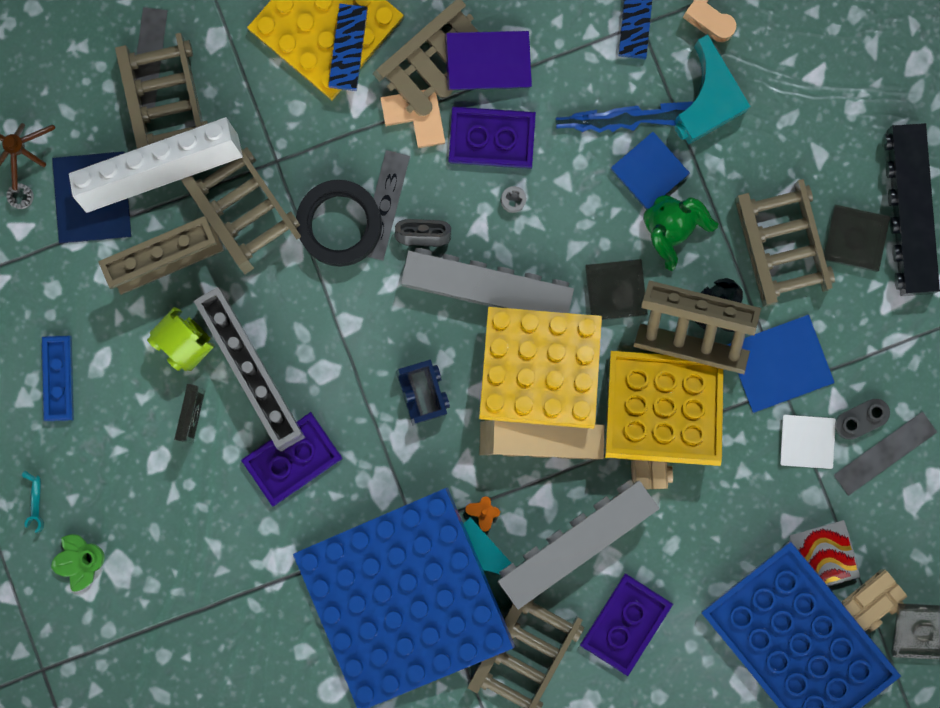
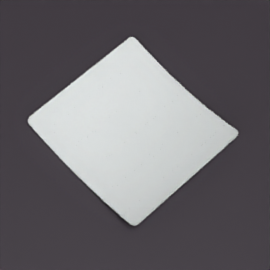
M783 415L780 464L784 466L832 469L836 419Z

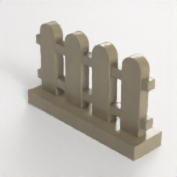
M455 0L372 73L379 82L384 78L390 82L386 87L390 91L396 89L409 104L405 108L409 113L414 110L418 115L426 116L432 111V103L428 99L430 95L435 92L437 96L446 98L453 91L448 90L447 72L443 75L430 60V57L437 53L446 63L445 34L441 30L445 24L452 28L448 33L478 32L471 23L474 19L469 13L465 16L461 12L466 6L462 0ZM427 41L431 48L424 53L420 46ZM404 60H407L411 65L403 70L399 65ZM415 70L430 86L424 92L409 77Z

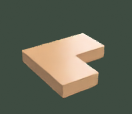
M435 92L428 97L432 103V111L426 116H420L414 110L409 113L405 109L409 104L400 94L380 97L385 126L413 122L418 149L445 144L438 99Z

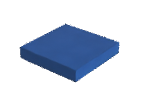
M654 132L650 133L611 167V171L646 210L654 205L658 197L669 193L690 174Z

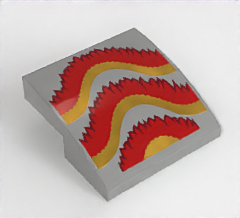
M844 520L789 536V540L796 546L828 587L860 578L856 557Z

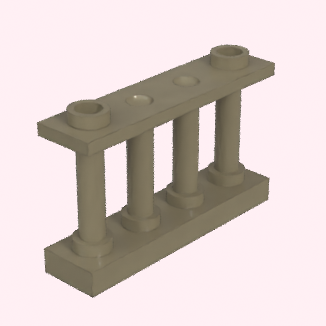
M181 33L175 34L177 46L137 55L135 52L131 53L126 45L115 47L137 149L208 124V121H203L189 61V57L193 56L190 40L185 41ZM179 56L181 58L184 71L182 73L147 81L136 79L135 69H139L140 65ZM185 83L187 85L190 98L188 100L152 108L142 106L140 96H145V92ZM190 110L193 112L196 126L158 135L148 133L146 123H150L151 119Z
M247 147L242 150V158L227 163L204 180L200 178L195 181L192 176L180 179L245 275L254 269L249 261L253 258V253L289 229L296 240L301 237L296 229L300 226L299 222L291 211L287 214L284 212L252 165L256 162V159ZM246 165L254 176L253 178L217 202L215 200L212 202L208 200L206 195L210 193V188ZM258 187L262 188L268 199L234 222L224 224L220 216L224 214L223 211ZM275 208L283 220L245 245L243 243L239 246L234 239L238 236V232Z
M804 179L798 180L794 184V192L759 201L750 199L749 193L738 195L735 198L763 307L776 304L780 293L819 283L821 284L822 291L825 292L832 289V283L835 282L831 266L827 267L810 205V202L813 201L812 191L809 185L805 186ZM799 202L803 218L766 228L757 225L755 216L759 214L758 212ZM806 229L810 243L809 246L774 255L765 254L762 243L766 242V239ZM813 256L817 273L781 282L772 281L770 270L773 269V266Z
M203 216L98 262L109 288L117 287L120 295L223 252L224 249L218 235L212 226L209 225L207 218Z
M649 280L642 303V308L651 310L648 325L640 323L634 347L740 374L745 373L750 351L742 349L746 334L755 336L761 308ZM662 313L679 317L675 332L659 328ZM690 320L706 324L703 339L686 335ZM718 327L734 331L731 346L714 342Z
M533 599L519 610L512 603L504 621L512 640L516 638L553 659L546 673L544 674L504 652L480 662L467 686L468 689L478 694L480 688L484 690L488 688L522 708H542L543 702L539 701L571 641H578L584 627L581 626L583 620L576 616L573 623H570L537 605ZM530 613L566 633L559 649L520 628V624L517 623L520 614ZM502 663L538 683L539 686L532 699L493 679V675L489 673L493 664L499 665Z

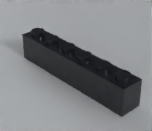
M926 123L892 125L887 130V134H884L883 144L885 151H889V161L886 162V176L891 178L892 189L888 190L889 206H893L894 217L890 219L891 233L895 234L896 245H893L892 248L893 260L898 262V273H895L896 290H900V296L935 294L940 292Z

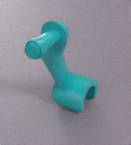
M24 471L21 476L33 482L31 489V516L25 520L24 525L26 528L29 527L31 521L35 519L38 522V528L35 530V533H38L44 528V521L39 517L41 479L39 476L34 477L29 472Z

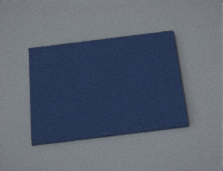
M125 151L52 158L59 244L132 237L129 198L86 213L74 199L69 179V173L122 155Z

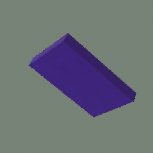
M529 31L445 34L448 90L532 87Z
M452 107L448 162L451 164L532 169L536 112Z
M312 412L297 421L305 436L304 439L283 451H279L271 439L241 460L272 507L343 459Z
M624 573L581 641L580 646L626 676H629L670 611L673 603Z

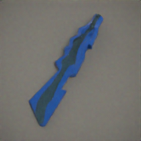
M694 101L661 103V109L641 110L639 106L615 108L604 113H597V110L574 113L569 117H556L555 125L556 129L574 128L580 132L591 129L598 133L610 130L613 133L620 127L634 131L640 123L675 126V120L678 115L688 109Z

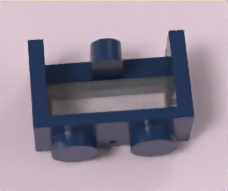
M431 359L400 368L396 371L412 426L447 414L446 409L450 408L446 392L441 393L438 382L442 381L438 366L432 365Z

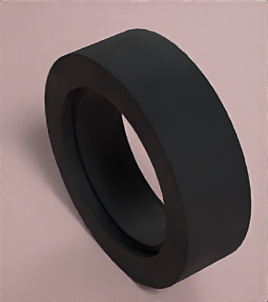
M330 180L315 186L305 195L297 210L296 219L300 226L296 229L301 235L299 238L301 243L315 259L327 265L341 267L362 261L374 250L381 236L382 219L374 198L362 186L351 181ZM333 197H347L356 201L366 214L367 225L363 237L357 244L345 250H332L324 247L316 240L312 230V219L316 209L324 201Z

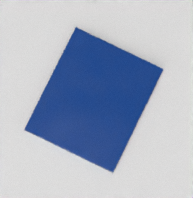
M809 315L744 339L742 349L749 350L750 353L745 373H738L753 413L835 383Z

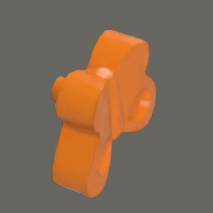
M487 496L482 497L479 503H470L465 508L467 514L479 519L480 529L485 532L491 528L493 518L500 515V510L491 505V500Z

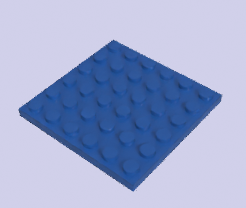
M448 487L293 554L357 708L373 707L515 648V644Z

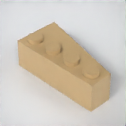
M494 420L481 421L479 455L604 459L605 425H596L595 421V428L591 429Z

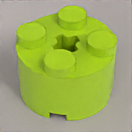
M173 307L150 331L151 336L147 341L156 350L160 351L162 349L169 356L167 358L168 363L177 371L181 369L192 371L215 347V344L208 343L211 338L192 318L188 317L184 320L179 316L183 311Z

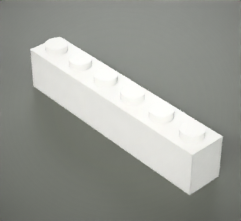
M227 117L71 172L69 173V179L74 199L88 213L242 158L243 155L238 134Z

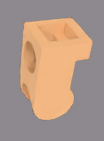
M694 0L683 18L706 35L708 34L713 40L717 42L728 41L736 30L735 19L731 15L718 12L708 4L709 0Z

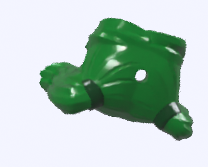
M662 195L655 200L652 207L645 211L643 216L644 223L651 233L652 244L658 254L665 260V268L670 271H674L678 263V257L673 247L684 242L694 231L696 225L707 232H713L718 229L719 225L717 221L712 219L705 205L695 198L680 201L671 196Z

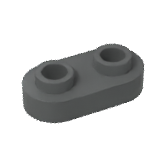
M404 219L395 225V239L405 246L441 247L451 240V226L442 220Z
M881 399L868 400L840 414L836 419L835 430L843 439H856L884 425L890 417L889 406ZM874 407L878 408L881 412L878 418L872 416L871 411ZM848 420L855 422V429L852 431L846 427Z

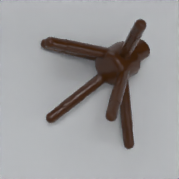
M24 123L19 125L14 134L7 135L6 137L0 134V141H2L4 149L0 156V166L8 154H10L13 190L16 191L18 189L17 155L23 154L40 166H46L43 160L25 149L24 143L55 129L54 125L42 128L20 138V135L25 128Z

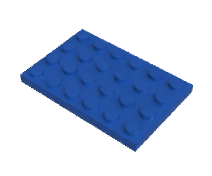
M791 540L701 611L703 616L779 708H862L901 677L897 669L844 607L842 602Z

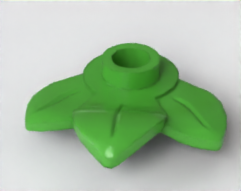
M76 534L67 535L61 538L65 551L54 557L51 569L58 575L69 576L71 590L80 591L93 582L94 573L102 567L105 555L99 546L91 543L87 544L81 536ZM87 553L92 557L91 563L87 561Z

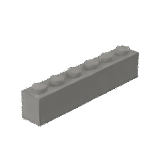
M416 248L415 252L408 250L401 280L402 287L489 307L569 313L574 288H570L569 283L566 281L553 279L552 283L541 281L542 276L525 273V277L514 275V270L505 267H498L496 271L487 269V264L471 260L470 264L459 262V257L443 254V257L439 258L431 256L432 251L422 248Z
M217 287L194 300L195 305L276 448L279 451H283L304 439L303 432L221 289Z
M631 479L616 489L619 494L611 500L606 496L594 504L595 511L586 517L584 513L580 514L569 522L572 527L566 532L562 533L559 529L546 539L549 544L539 550L535 546L523 555L525 561L515 566L514 563H511L499 572L502 577L497 581L518 610L659 510V507L640 480L635 483Z

